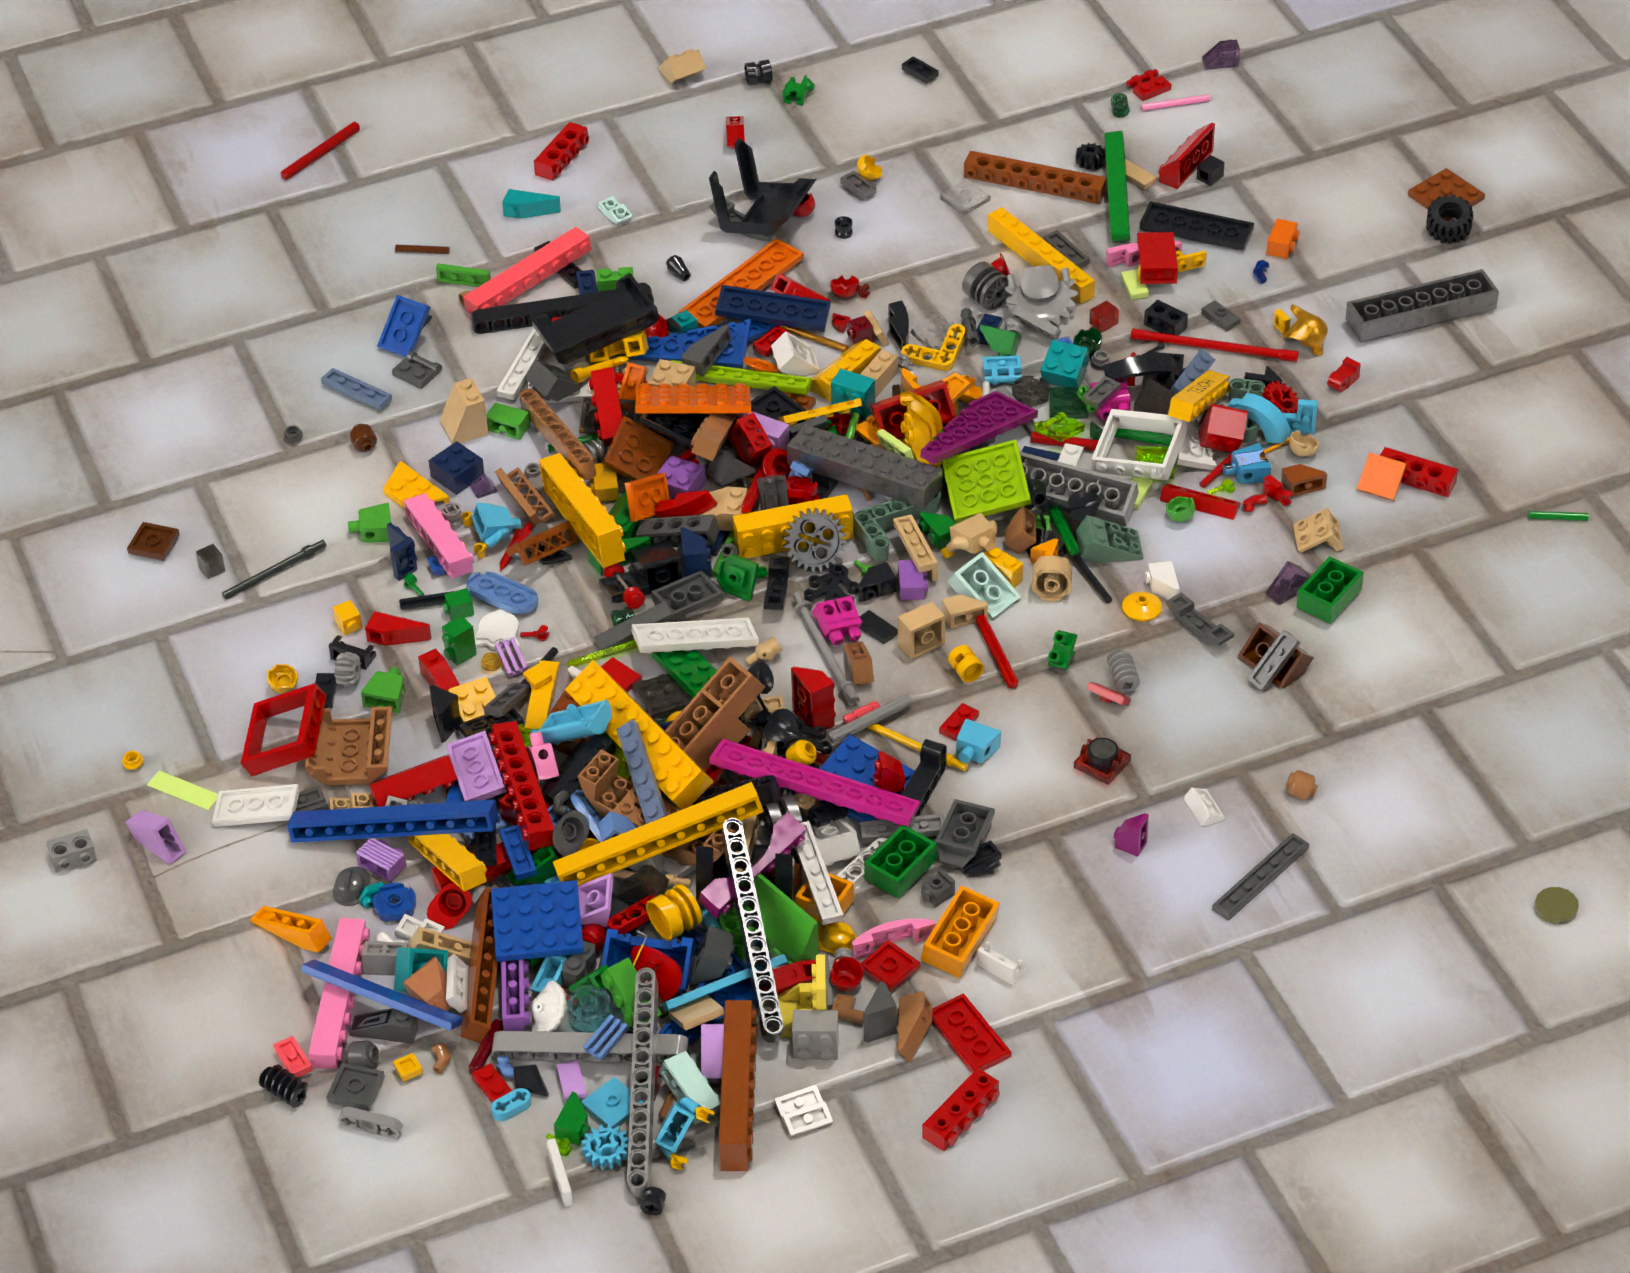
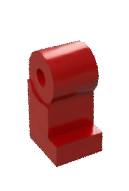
M1346 357L1342 365L1330 374L1327 385L1339 392H1343L1359 379L1361 363Z

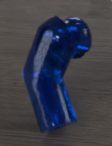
M1265 260L1258 261L1253 269V274L1260 284L1267 281L1263 271H1267L1266 267L1269 268V263Z

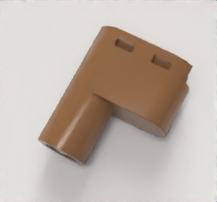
M838 994L831 1009L838 1011V1019L863 1025L864 1011L854 1009L856 998Z

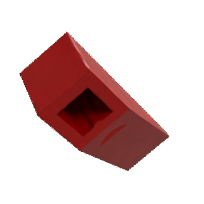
M780 273L777 274L770 288L775 293L830 301V299Z
M374 611L365 626L367 642L384 646L429 641L432 639L430 624Z
M816 959L798 961L773 969L777 995L799 983H812V978H816L812 977V964H816ZM759 987L762 991H769L767 987Z

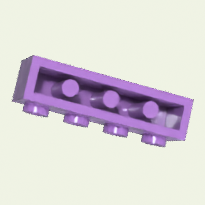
M528 960L501 961L502 1020L504 1031H526V1025H530V1011L526 1012V1008L530 1007L529 994H526V991L530 990L529 977H525V974L529 973Z

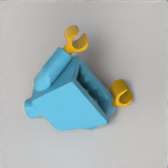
M477 502L472 513L469 511L462 513L463 525L469 527L474 523L480 540L485 542L484 544L476 543L474 545V552L477 553L478 558H484L486 556L485 549L488 547L492 548L497 543L509 539L512 530H517L521 527L520 518H511L508 508Z
M683 1097L679 1102L674 1100L655 1139V1143L658 1144L661 1151L671 1160L670 1166L679 1170H684L682 1163L687 1164L688 1159L687 1157L678 1156L676 1150L695 1115L697 1119L706 1123H710L707 1120L708 1114L714 1115V1111L701 1106L689 1097Z

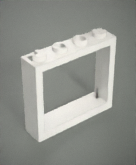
M1111 409L1092 456L1094 471L1139 478L1168 480L1187 432L1186 421L1165 414ZM1117 429L1174 434L1163 464L1106 458Z

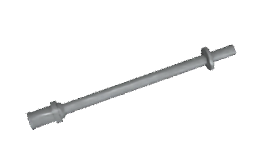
M794 592L792 596L797 604L795 612L797 615H803L840 684L838 687L840 694L844 695L849 706L857 705V702H860V698L854 690L855 686L852 681L846 680L810 613L812 609L811 603L804 601L799 592Z

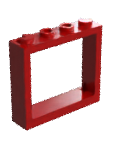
M316 683L254 703L240 763L251 776L315 755L326 701V694ZM304 706L297 741L260 753L267 719Z

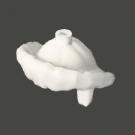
M554 980L549 981L532 1002V1032H552L562 1025L563 1020L567 1016V994L560 984Z

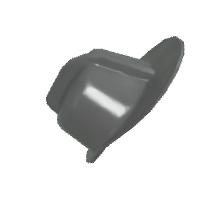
M570 811L556 823L552 840L554 847L561 855L568 856L577 852L586 840L590 828L588 819L584 814L579 811Z
M349 867L342 870L338 874L333 888L335 901L343 906L359 904V898L364 887L370 883L368 871L360 867Z

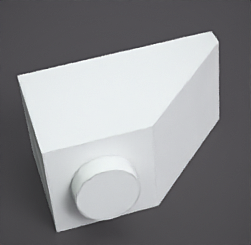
M1172 561L1148 564V572H1145L1146 584L1150 585L1151 592L1167 600L1179 594L1180 588Z

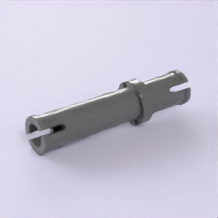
M964 308L960 314L962 318L961 325L965 327L968 344L976 346L980 341L975 327L976 320L972 316V311L969 308Z

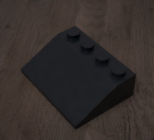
M645 413L639 419L644 427L666 437L673 443L683 445L687 450L693 449V446L690 445L691 441L702 424L682 413Z

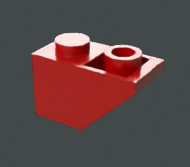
M883 751L878 752V758L874 761L875 774L872 775L874 786L890 792L904 791L906 777L901 762Z

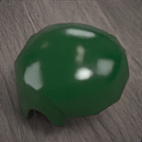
M1090 327L1089 330L1081 329L1075 335L1073 344L1087 347L1089 355H1093L1101 348L1102 334L1094 327Z

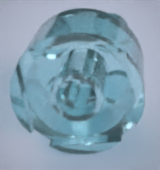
M584 985L576 988L571 993L569 1000H567L569 1024L575 1032L595 1033L607 1017L612 1014L609 993L603 988L601 990L595 988L594 985Z

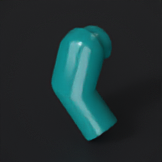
M377 882L364 887L359 898L361 906L365 908L373 906L372 897L375 893L380 892V888L384 885L383 882Z

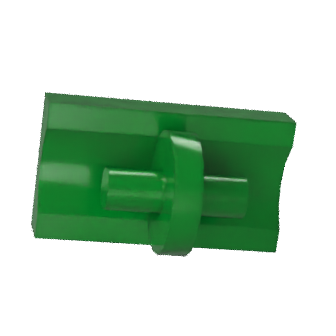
M1060 630L1055 632L1053 638L1054 645L1047 658L1049 666L1068 670L1071 657H1074L1076 653L1073 650L1078 635Z

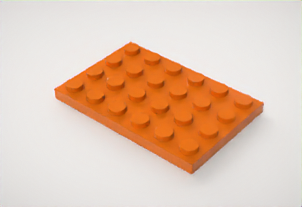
M642 383L636 386L635 413H751L750 388L743 383H737L734 386H727L724 383H718L715 386H708L706 383H699L696 386H689L687 383H680L677 386H670L668 383L651 386L649 383Z

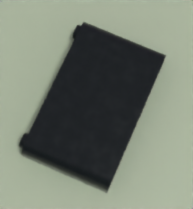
M631 273L617 281V293L551 322V319L546 314H539L530 318L534 329L560 364L564 365L644 330L658 321L657 307Z

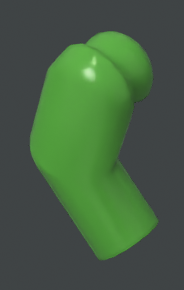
M1080 386L1077 391V396L1082 401L1083 395L1088 392L1086 386ZM1086 404L1089 413H1094L1097 410Z

